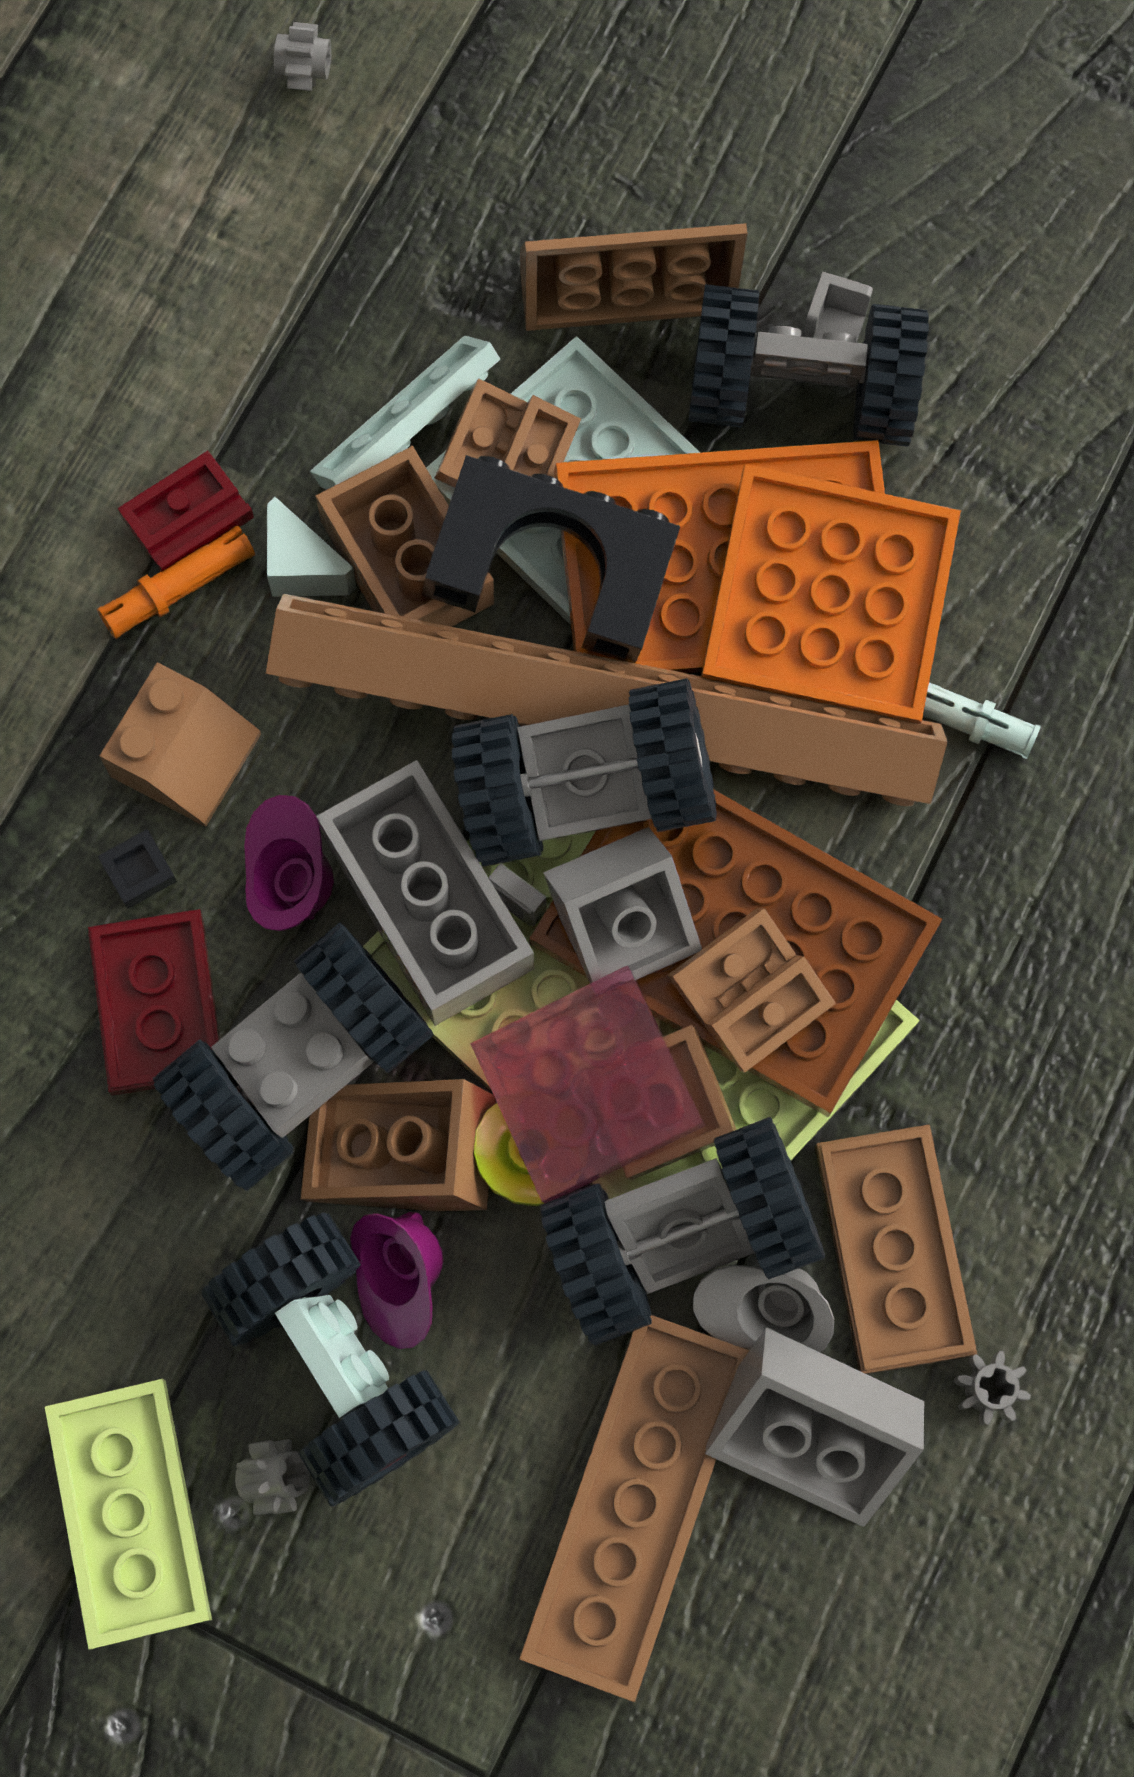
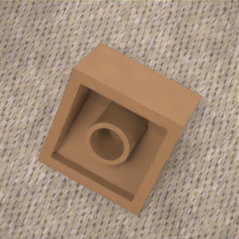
M157 662L100 754V758L110 777L206 827L261 736V731L206 687Z

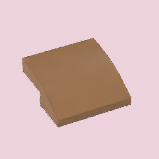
M478 378L471 390L434 478L455 487L466 455L477 459L480 456L494 457L508 464L510 470L528 476L545 474L555 478L556 463L564 462L581 418L534 395L526 402Z
M756 908L667 975L710 1035L739 1070L744 1073L836 1004L806 958L796 955L765 908Z

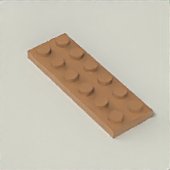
M653 1315L650 1316L652 1324L633 1331L519 1658L522 1661L635 1702L716 1462L715 1458L705 1454L707 1442L737 1368L750 1351Z

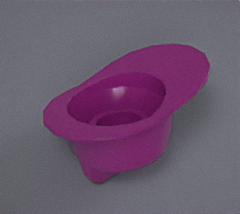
M277 795L265 800L253 812L246 827L244 844L246 903L255 922L268 930L284 931L298 926L302 921L313 920L316 913L326 905L334 885L333 869L323 854L320 827L317 817L310 806L296 796Z
M408 1212L397 1218H390L378 1213L364 1215L354 1224L350 1236L351 1249L361 1264L356 1269V1277L363 1315L372 1331L386 1344L398 1349L413 1348L426 1338L432 1324L430 1288L438 1279L443 1266L442 1249L435 1235L424 1225L422 1216L418 1212Z

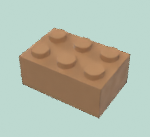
M413 446L316 495L320 521L340 556L353 567L355 581L374 612L452 627L494 605V582L489 572L475 613L422 596L425 576L449 505Z

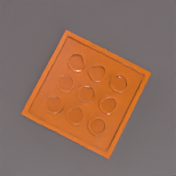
M745 463L742 470L701 677L920 724L923 718L961 510Z

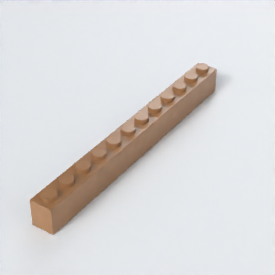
M288 594L282 595L276 608L266 674L279 676L280 682L293 687H310L312 683L334 687L336 693L345 697L365 698L368 694L390 698L389 701L393 705L406 709H420L423 705L443 708L447 715L462 720H475L478 716L495 718L513 714L518 719V726L629 705V691L632 689L688 678L695 695L696 707L699 710L709 761L718 762L722 769L737 774H749L752 769L774 773L773 776L779 781L793 785H803L806 783V780L828 784V788L844 795L855 796L859 795L861 791L881 794L884 800L900 806H913L915 801L931 804L948 742L943 727L939 723L922 720L920 724L873 713L702 678L697 675Z

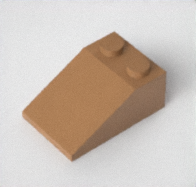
M465 1079L352 1084L344 1086L309 1116L301 1200L306 1202L425 1211L487 1210L489 1186L479 1175L474 1157L476 1129L486 1111L496 1104V1096Z

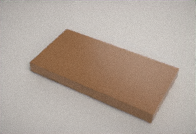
M930 1125L817 1143L815 1151L858 1370L865 1374H872L966 1358L977 1354Z

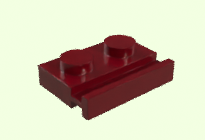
M208 450L117 508L125 524L150 558L154 560L161 572L206 544L218 539L233 527H241L254 518L252 508L248 503H245L239 495L237 488Z

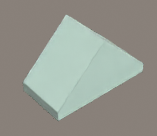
M274 497L267 504V578L272 597H282L283 594L293 596L350 595L357 588L353 567L281 501Z

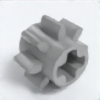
M293 22V26L289 27V35L277 34L274 47L275 74L288 76V89L312 91V87L316 85V78L328 79L331 64V40L317 37V24Z
M1003 1351L996 1352L991 1359V1364L987 1366L977 1354L968 1358L969 1365L974 1372L970 1376H957L953 1381L958 1386L965 1387L966 1399L958 1405L959 1410L973 1407L980 1411L979 1424L981 1426L989 1425L993 1418V1412L996 1411L999 1412L1002 1419L1007 1423L1014 1421L1016 1415L1010 1405L1015 1401L1029 1400L1031 1397L1028 1392L1019 1390L1018 1378L1026 1372L1025 1367L1011 1370L1005 1366V1354ZM995 1375V1385L1004 1389V1396L993 1399L990 1403L988 1402V1391L979 1388L981 1381Z
M286 1439L274 1442L266 1440L250 1443L249 1453L251 1457L237 1463L235 1475L236 1488L239 1496L246 1502L254 1503L253 1514H277L297 1510V1504L294 1497L301 1496L305 1491H308L310 1472L300 1458L299 1452L291 1451L292 1440Z

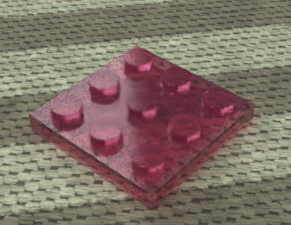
M628 965L470 1043L543 1203L558 1199L706 1126L637 980Z

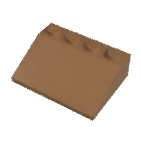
M746 224L526 241L520 247V276L526 331L701 316L705 284L739 288L747 240Z

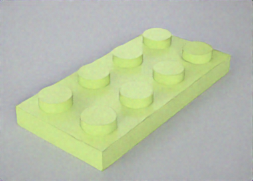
M159 1379L45 1406L88 1649H95L212 1620L166 1380Z

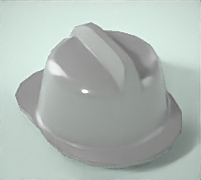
M730 1265L715 1269L701 1279L694 1292L693 1311L700 1326L712 1337L739 1347L751 1349L766 1327L818 1352L825 1350L834 1334V1316L829 1302L822 1296L813 1278L800 1268L768 1280L761 1268Z

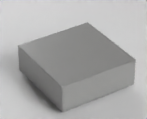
M500 863L489 876L491 883L508 911L527 925L535 926L546 912V896Z

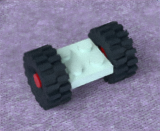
M325 1212L320 1213L316 1217L315 1215L308 1217L299 1225L295 1223L287 1227L281 1234L273 1235L266 1239L264 1244L256 1249H250L242 1255L240 1260L225 1267L222 1270V1274L213 1277L208 1282L209 1285L202 1289L201 1295L233 1346L246 1344L255 1337L259 1338L267 1334L273 1328L283 1326L338 1417H343L341 1421L322 1432V1435L314 1438L299 1452L300 1458L330 1507H333L360 1493L371 1484L373 1485L390 1472L395 1471L404 1463L425 1451L427 1447L443 1438L442 1436L453 1430L460 1422L427 1370L406 1378L400 1384H395L390 1388L387 1387L385 1382L389 1380L388 1372L380 1358L371 1350L365 1351L354 1334L358 1326L351 1311L342 1301L338 1299L334 1301L331 1295L328 1294L345 1283V1279L351 1277L361 1264L329 1213L326 1214Z

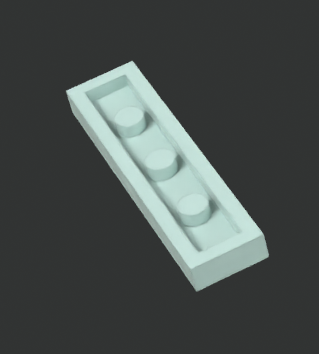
M464 335L310 471L320 487L327 490L407 449L411 443L410 439L426 425L433 424L442 419L449 411V404L464 391L472 390L478 378L483 381L487 378V371L500 360L491 343Z

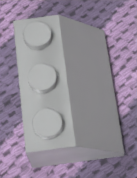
M766 1327L737 1368L707 1442L705 1454L864 1527L924 1450V1401Z

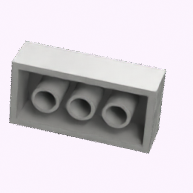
M417 760L316 816L322 837L434 1026L534 970L533 950Z

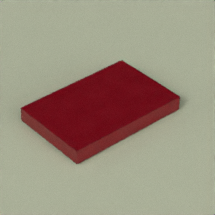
M200 909L88 927L108 1092L111 1096L156 1089L153 1078L194 1043L201 1040L206 1042L211 1048L220 1040L203 914Z

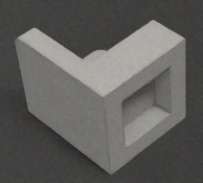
M822 271L807 315L803 337L823 339L824 333L841 332L855 336V343H857L866 318L873 288L869 285Z

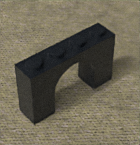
M466 455L425 576L422 596L475 613L492 560L497 550L507 539L520 531L534 527L560 529L578 538L590 550L599 570V593L581 648L617 660L636 663L643 648L680 526L670 523L665 515L654 510L639 509L634 511L616 505L613 498L600 492L588 491L582 494L564 488L559 480L549 475L533 474L528 476L510 470L509 465L500 459L490 456H480L477 459Z

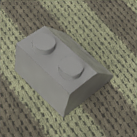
M649 827L543 872L560 921L597 997L702 950L672 855Z

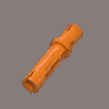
M235 526L218 539L184 557L166 570L159 572L151 578L145 575L138 579V586L119 598L99 607L97 612L108 631L111 630V635L117 639L134 626L155 614L159 618L170 612L168 607L179 599L194 592L234 566L254 557V549L245 533L242 534V529L239 526Z

